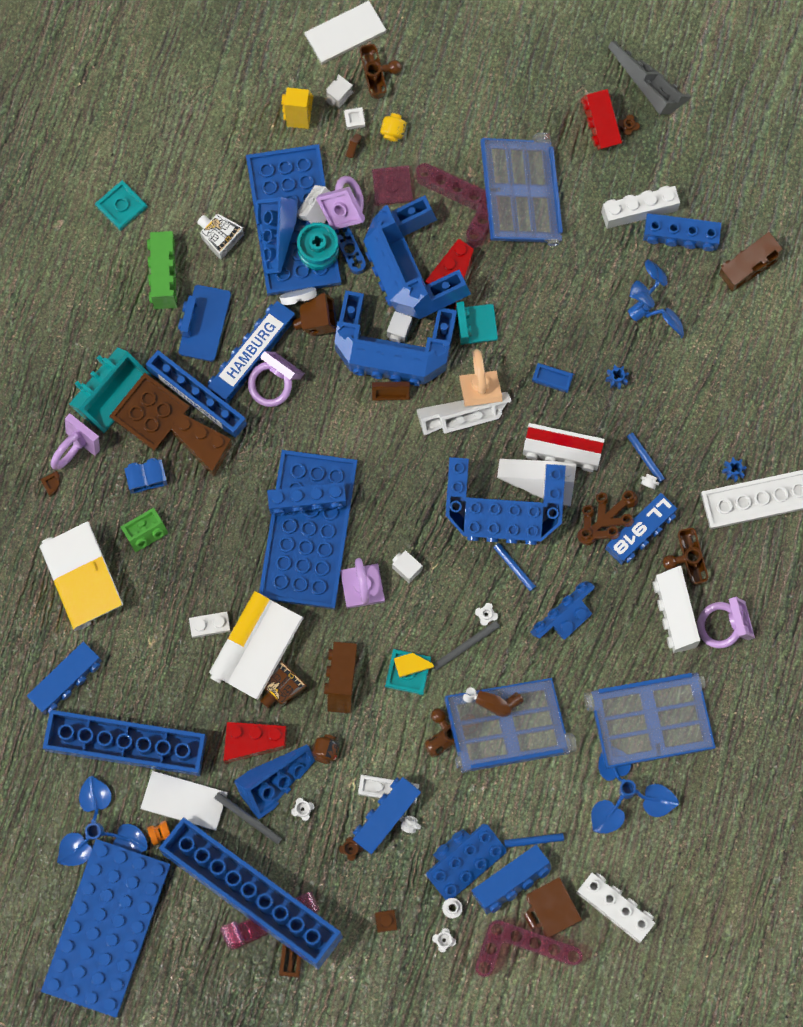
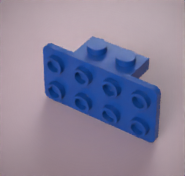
M202 285L194 287L193 295H189L188 301H184L183 319L180 318L178 329L182 335L178 351L181 356L210 362L215 361L231 298L230 291Z
M482 824L472 834H468L462 829L456 832L452 839L446 844L441 845L433 854L439 862L427 871L426 876L445 900L454 898L506 853V848L487 824Z

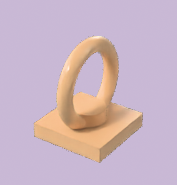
M475 349L473 352L475 374L459 376L465 407L502 402L497 371L485 372L482 353L479 349Z

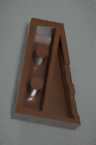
M768 232L747 249L738 253L734 259L723 263L719 275L733 292L775 264L782 252V247L772 234Z
M180 413L172 427L173 435L214 477L232 447L231 439Z
M334 642L333 649H329L328 660H331V666H327L326 677H329V683H325L324 694L327 695L328 712L351 714V699L357 656V644Z

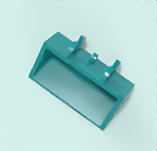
M118 347L108 359L98 355L96 359L102 366L96 373L94 371L90 373L92 378L86 385L78 381L74 383L80 392L69 403L80 416L102 433H105L114 423L109 416L141 376L146 373L152 378V375L128 351Z

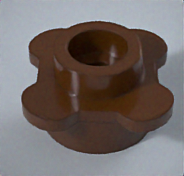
M627 115V118L618 121V126L621 127L622 132L627 136L640 128V124L636 123L633 115Z
M348 837L344 845L339 847V852L345 854L349 861H354L355 856L363 850V847L357 844L352 837Z

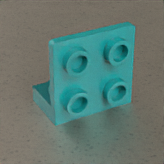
M464 301L456 302L461 345L498 340L493 304L465 307Z

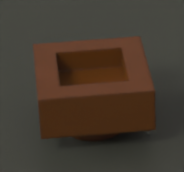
M395 910L375 913L378 933L397 930Z

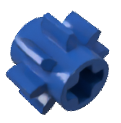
M614 365L612 371L607 370V375L609 376L606 377L605 381L610 382V388L614 386L620 390L622 384L627 385L628 381L624 378H627L629 373L624 372V366L617 368ZM617 375H619L620 378H618L617 380L614 379V377H616Z
M732 457L730 463L725 461L724 466L727 468L723 469L722 473H726V480L734 479V482H737L738 477L744 478L745 475L741 471H745L747 467L742 466V459L737 461ZM734 467L737 468V471H731Z

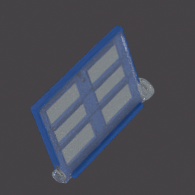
M538 133L532 136V140L482 138L480 142L491 240L547 242L548 246L559 245L562 241L561 233H563L551 135L549 133Z
M698 672L584 693L587 712H594L606 769L715 749L702 688L705 687L704 676H699Z
M552 678L476 691V694L479 691H484L497 695L504 700L518 692L523 698V703L511 710V714L507 717H500L476 704L475 699L470 703L465 702L463 696L467 694L466 692L444 697L458 757H455V764L457 769L461 768L462 773L576 752L574 734L572 732H565Z

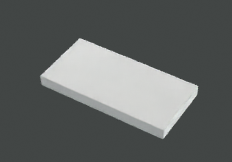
M367 1L306 31L305 36L320 63L324 64L385 34L386 29L371 3Z
M152 771L140 809L179 821L184 817L194 825L217 831L224 805L214 799V797L220 792L227 798L228 793Z

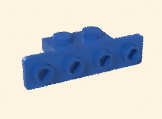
M587 581L577 585L576 590L571 595L564 597L558 607L550 610L545 619L536 623L530 633L537 638H541L553 627L558 635L565 640L592 615L582 599L595 586Z

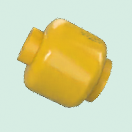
M391 113V116L384 117L380 130L384 139L397 142L398 139L403 138L406 122L401 119V115Z

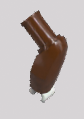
M470 687L466 690L467 694L463 696L465 702L470 703L475 699L476 704L500 717L509 716L511 710L523 703V698L518 692L504 700L497 695L484 691H479L476 694L475 689Z

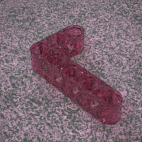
M422 163L418 165L416 180L420 185L477 211L467 229L466 243L472 248L479 247L490 229L486 206V191L430 164ZM427 172L429 175L423 177L420 173ZM444 180L445 183L440 185L437 181ZM454 188H460V189H462V191H461V192H455V191H453V189H454ZM475 195L478 197V199L471 200L470 196ZM496 197L497 211H499V199ZM485 219L487 223L481 224L478 220ZM475 234L479 236V238L474 240L471 239L470 236Z
M312 892L295 898L314 913L320 910ZM250 919L239 924L234 921L220 928L227 948L230 951L269 934Z
M495 920L488 927L475 965V972L481 978L491 975L502 942L571 967L577 966L581 962L583 955L580 949L500 920ZM500 925L503 929L502 934L494 935L491 930L492 926ZM517 931L521 934L522 938L519 942L512 941L510 937L512 932ZM532 938H537L540 941L539 948L533 949L530 946L529 942ZM487 944L495 945L496 952L494 954L486 953L485 946ZM549 946H558L559 954L551 955L548 950ZM569 952H576L578 954L577 962L568 960ZM481 963H487L490 971L483 974L479 971L478 966Z

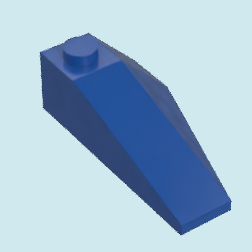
M282 197L256 200L255 219L256 225L260 226L261 234H259V241L263 242L262 257L266 274L281 273L297 220L298 200Z
M305 745L249 770L234 782L240 796L254 815L260 819L275 809L279 804L277 801L284 793L287 794L291 790L289 787L296 779H300L315 760L309 746Z

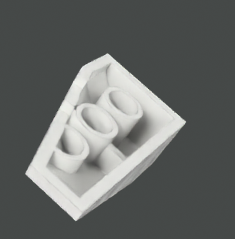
M500 459L497 478L543 499L545 465H566L563 506H571L577 464L558 461Z

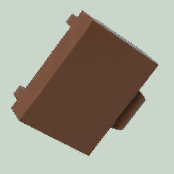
M560 877L526 894V900L532 907L524 914V917L531 929L543 927V932L548 938L582 921ZM533 911H535L540 921V923L538 924L536 923L532 915Z

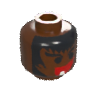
M325 734L324 737L316 738L312 750L316 761L328 765L330 762L336 761L340 749V744L335 741L336 737Z

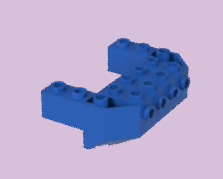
M425 195L393 211L390 210L388 205L384 206L373 218L363 240L367 248L365 254L369 262L374 264L372 267L373 272L381 280L378 283L383 292L386 291L387 296L385 299L389 307L393 306L396 312L419 319L471 295L460 270L452 272L428 285L424 283L404 236L437 220Z
M345 290L334 343L335 351L350 372L358 376L367 374L372 375L371 377L375 379L389 378L393 382L405 381L410 382V385L419 386L420 384L425 385L446 371L457 310L442 308L437 311L432 338H427L426 347L361 336L360 320L364 306V294Z
M449 457L445 516L463 536H467V540L479 541V537L487 538V542H498V539H506V543L517 544V540H525V544L537 545V541L545 539L562 524L566 465H545L543 503L466 497L469 459Z

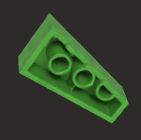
M173 231L150 232V239H147V248L150 250L148 267L151 268V274H148L149 286L151 285L149 301L153 303L154 309L177 308Z

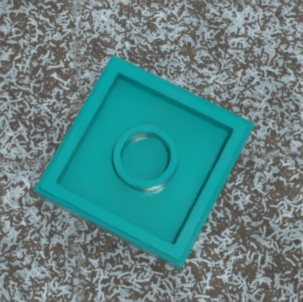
M123 180L95 203V206L119 231L125 228L148 207Z
M393 649L385 688L423 696L428 670L399 678L394 658L410 654V652ZM416 654L417 656L429 662L431 661V657Z

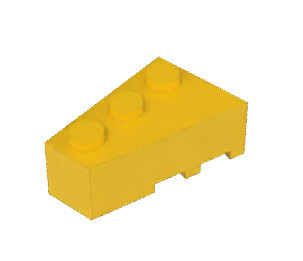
M287 87L286 94H282L283 120H286L287 127L309 129L314 96L310 90Z

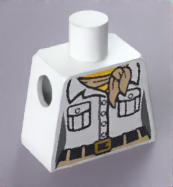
M216 214L212 220L203 215L197 222L203 228L200 232L202 240L220 260L244 235L243 228L240 225L219 214Z

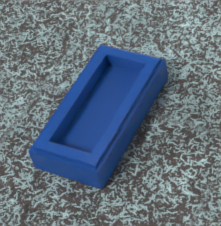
M537 363L532 382L568 393L574 374Z

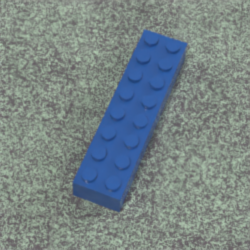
M50 710L43 749L50 753L200 776L207 737L201 733Z

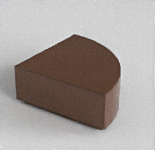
M355 134L350 140L346 157L351 159L354 157L357 145H360L362 135Z
M58 471L40 479L49 497L53 496L60 485Z

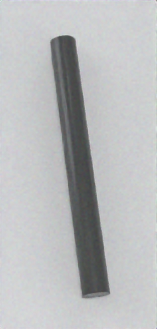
M494 621L433 663L435 670L437 671L498 629L500 626L497 621Z
M220 792L214 797V799L277 845L282 840L279 835Z

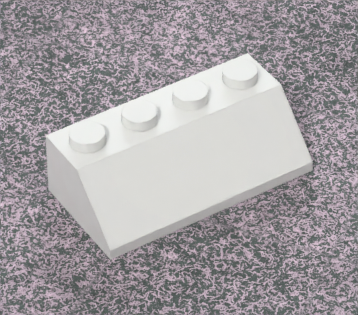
M678 566L656 575L653 582L654 592L658 593L660 599L657 600L659 611H663L664 614L662 619L664 630H668L669 637H667L668 647L673 649V653L695 649L700 642L682 568Z

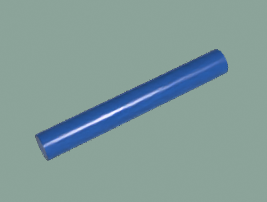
M630 433L627 438L654 477L657 478V481L661 483L665 480L664 476L634 433Z
M496 544L493 548L531 592L536 586L501 544Z
M563 833L508 839L504 840L505 848L560 842L564 841Z

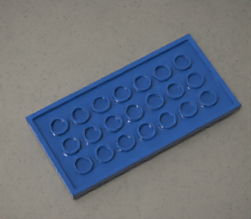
M319 144L246 155L255 216L256 200L279 197L298 200L297 209L299 210L315 185L326 187ZM297 217L281 273H265L262 257L263 242L259 241L267 296L311 287L317 289L341 285L338 259L332 266L324 270L310 269L301 262L298 255L297 237L306 225L311 224L309 221L300 220ZM257 225L258 238H259V234H261V231H260V226Z
M282 450L276 489L344 482L347 506L341 509L327 508L322 511L308 510L303 513L289 512L284 515H271L259 590L261 595L276 602L335 610L357 460Z
M96 839L41 992L117 1018L171 864Z

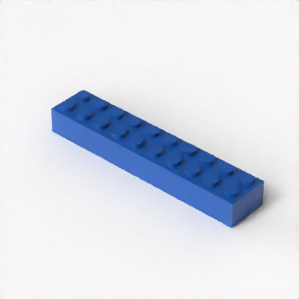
M183 817L159 847L162 855L316 969H320L342 940L343 936L339 930Z

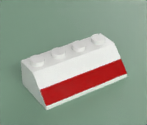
M529 423L523 455L531 460L539 458L545 461L577 464L576 466L581 467L584 471L593 472V470L597 471L604 439Z

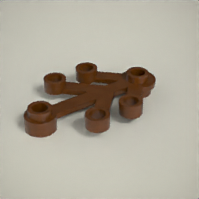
M630 490L625 491L621 497L622 500L607 513L606 504L609 501L608 496L604 492L598 493L596 496L598 502L597 522L592 525V516H594L595 511L591 505H585L582 508L584 528L577 534L579 542L584 545H591L596 539H617L620 533L615 526L630 527L633 525L634 520L630 514H624L621 518L613 517L625 507L632 508L637 505L638 498L636 493ZM602 527H609L607 531H599Z

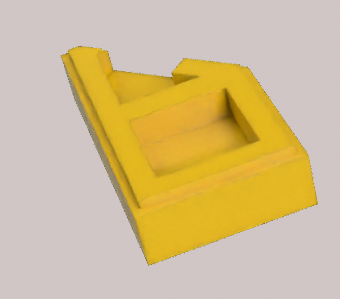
M414 653L394 658L399 678L434 668L433 663Z

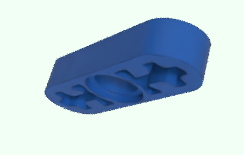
M347 226L336 229L338 246L350 271L356 275L362 274L366 269V262L350 228ZM339 230L345 232L346 241L343 240L341 234L338 235ZM347 245H353L355 251L353 253H346L344 248ZM355 256H356V260H357L358 264H360V267H361V268H359V269H358L356 266L353 267V266H354V260H353V258H354Z

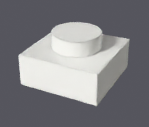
M362 107L344 110L347 130L365 127Z

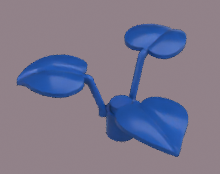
M648 259L645 261V267L649 275L655 279V284L648 291L642 282L637 280L633 283L629 297L637 299L639 302L628 309V313L636 322L644 316L648 318L651 315L661 313L664 320L682 339L684 336L683 325L673 310L666 308L665 310L659 309L649 312L655 306V302L650 294L659 283L666 286L668 280L664 271Z
M612 747L614 757L626 755L624 752ZM601 752L598 763L600 775L607 781H612L617 777V780L621 782L619 789L621 796L615 806L608 800L599 801L594 805L591 812L592 829L594 832L606 834L619 829L624 822L625 814L618 807L624 798L630 799L634 794H637L641 799H645L643 808L652 817H662L679 805V801L668 788L659 784L647 786L645 796L642 795L639 790H636V785L633 781L620 777L626 776L629 773L631 765L606 769L603 753Z
M94 776L87 778L79 794V803L82 809L86 812L95 810L91 820L92 823L88 824L85 828V840L79 833H69L64 836L59 846L57 862L61 865L76 866L88 861L92 847L87 842L89 839H97L102 835L115 837L113 845L139 854L148 849L147 839L137 826L123 824L119 827L118 834L104 832L103 826L100 823H96L98 809L107 808L111 802L112 795L108 786Z

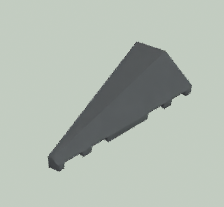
M611 41L608 48L660 115L671 114L689 101L691 98L690 94L679 92L676 84L671 85L654 68L642 60H635L631 57L632 53L629 50L625 52L617 44L618 42Z

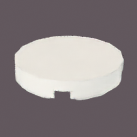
M311 287L285 293L279 299L283 305L296 304L298 301H308L315 298L317 291L316 288Z

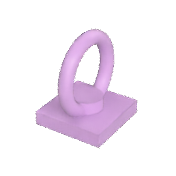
M342 176L336 183L335 191L320 194L316 198L333 230L359 224L365 220L362 213L364 208L363 194L358 183L352 177ZM345 183L350 185L349 187L343 188Z
M264 351L260 358L265 362L257 365L252 370L248 379V389L250 395L257 403L266 407H274L282 404L288 398L292 389V380L301 379L304 373L276 352ZM266 369H270L276 376L284 379V390L275 399H265L256 390L257 376Z
M70 413L65 418L66 434L69 436L57 448L51 459V467L54 470H59L66 466L82 447L94 456L100 451L99 436ZM74 443L68 453L60 460L66 449Z
M357 558L354 568L341 570L347 609L385 602L378 564L364 566L362 559Z
M733 597L729 599L730 604L716 602L703 609L697 621V630L704 643L713 648H726L734 644L739 637L746 640L755 638L744 600ZM715 610L729 612V620L734 631L725 640H714L706 633V618Z

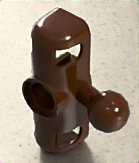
M363 45L360 47V56L369 94L374 99H380L387 92L383 72H390L396 75L401 71L402 65L397 60L381 65L376 45ZM375 53L377 54L376 60H374L373 54ZM371 70L377 71L376 74H370L369 72Z
M694 528L680 530L677 538L679 539L682 555L678 557L673 555L666 556L663 559V566L670 570L677 567V564L684 563L691 585L699 586L705 584L708 580V573L697 533ZM692 535H695L696 538L694 543L691 540ZM688 554H695L697 560L690 561ZM705 571L706 573L705 579H702L701 572Z
M441 708L434 709L431 713V718L435 723H439L443 730L424 743V748L433 758L455 745L454 739L447 737V732L452 731L451 725L446 721V712ZM466 714L463 718L460 719V721L472 720L476 718L473 714ZM479 723L462 726L464 739L478 730ZM475 725L476 729L470 733L468 729ZM442 746L443 750L437 754L436 750Z

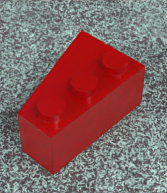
M608 89L582 97L581 101L587 116V123L593 134L592 142L594 147L601 150L621 144L622 141Z
M458 238L426 279L425 285L457 270H460L465 279L473 259L474 248ZM456 302L450 304L449 306L456 309Z
M227 722L224 763L229 764L234 761L284 750L286 747V726Z

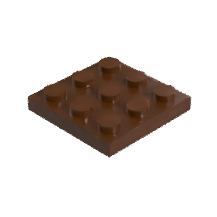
M144 373L109 417L155 452L172 431V427L180 413L185 415L190 406Z

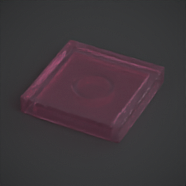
M409 165L372 169L376 206L410 203L413 201Z

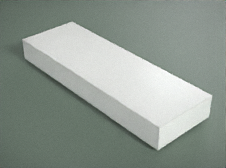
M361 775L358 795L381 798L384 793L388 795L392 790L390 785L394 780ZM412 783L419 789V784ZM417 798L414 800L412 804L416 805Z

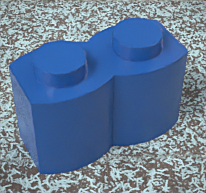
M157 458L149 459L144 464L131 463L127 468H124L130 494L168 485L162 460Z

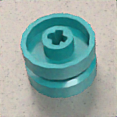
M311 223L300 231L297 237L298 255L306 267L313 270H324L336 262L339 255V246L335 230L324 223Z

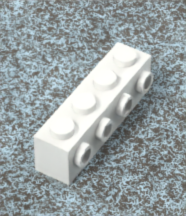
M664 186L657 191L647 190L642 192L641 195H628L617 201L615 199L608 200L603 204L602 215L606 229L644 220L647 213L664 215L676 212L679 209L680 201L675 186Z
M591 873L576 894L640 943L655 924L653 921L654 917L647 911L641 912L636 908L638 905L632 899L628 898L626 900L622 897V892L613 885L612 887L608 886L605 883L606 879L599 873H596V875Z

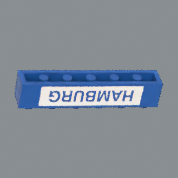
M276 301L274 305L271 304L267 308L266 315L262 319L259 318L257 320L254 330L244 336L241 346L239 348L236 347L232 351L228 362H223L219 368L220 372L216 377L212 376L208 381L207 388L227 404L247 381L252 370L263 361L260 357L264 351L270 352L292 325L293 320L296 319L295 313L280 302Z
M159 350L146 363L147 370L233 438H236L247 425L244 416Z

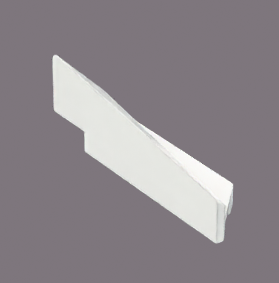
M502 392V402L465 407L464 400L420 408L416 411L424 435L441 428L445 434L499 419L502 415V409L508 402H511V397L508 392Z

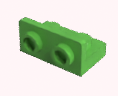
M154 508L121 526L123 533L135 552L168 534L164 523Z

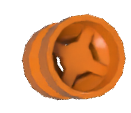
M166 821L160 822L158 826L152 825L147 827L153 846L158 845L160 841L166 840L171 833Z

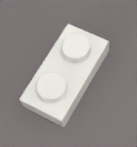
M227 612L189 618L192 638L231 632Z

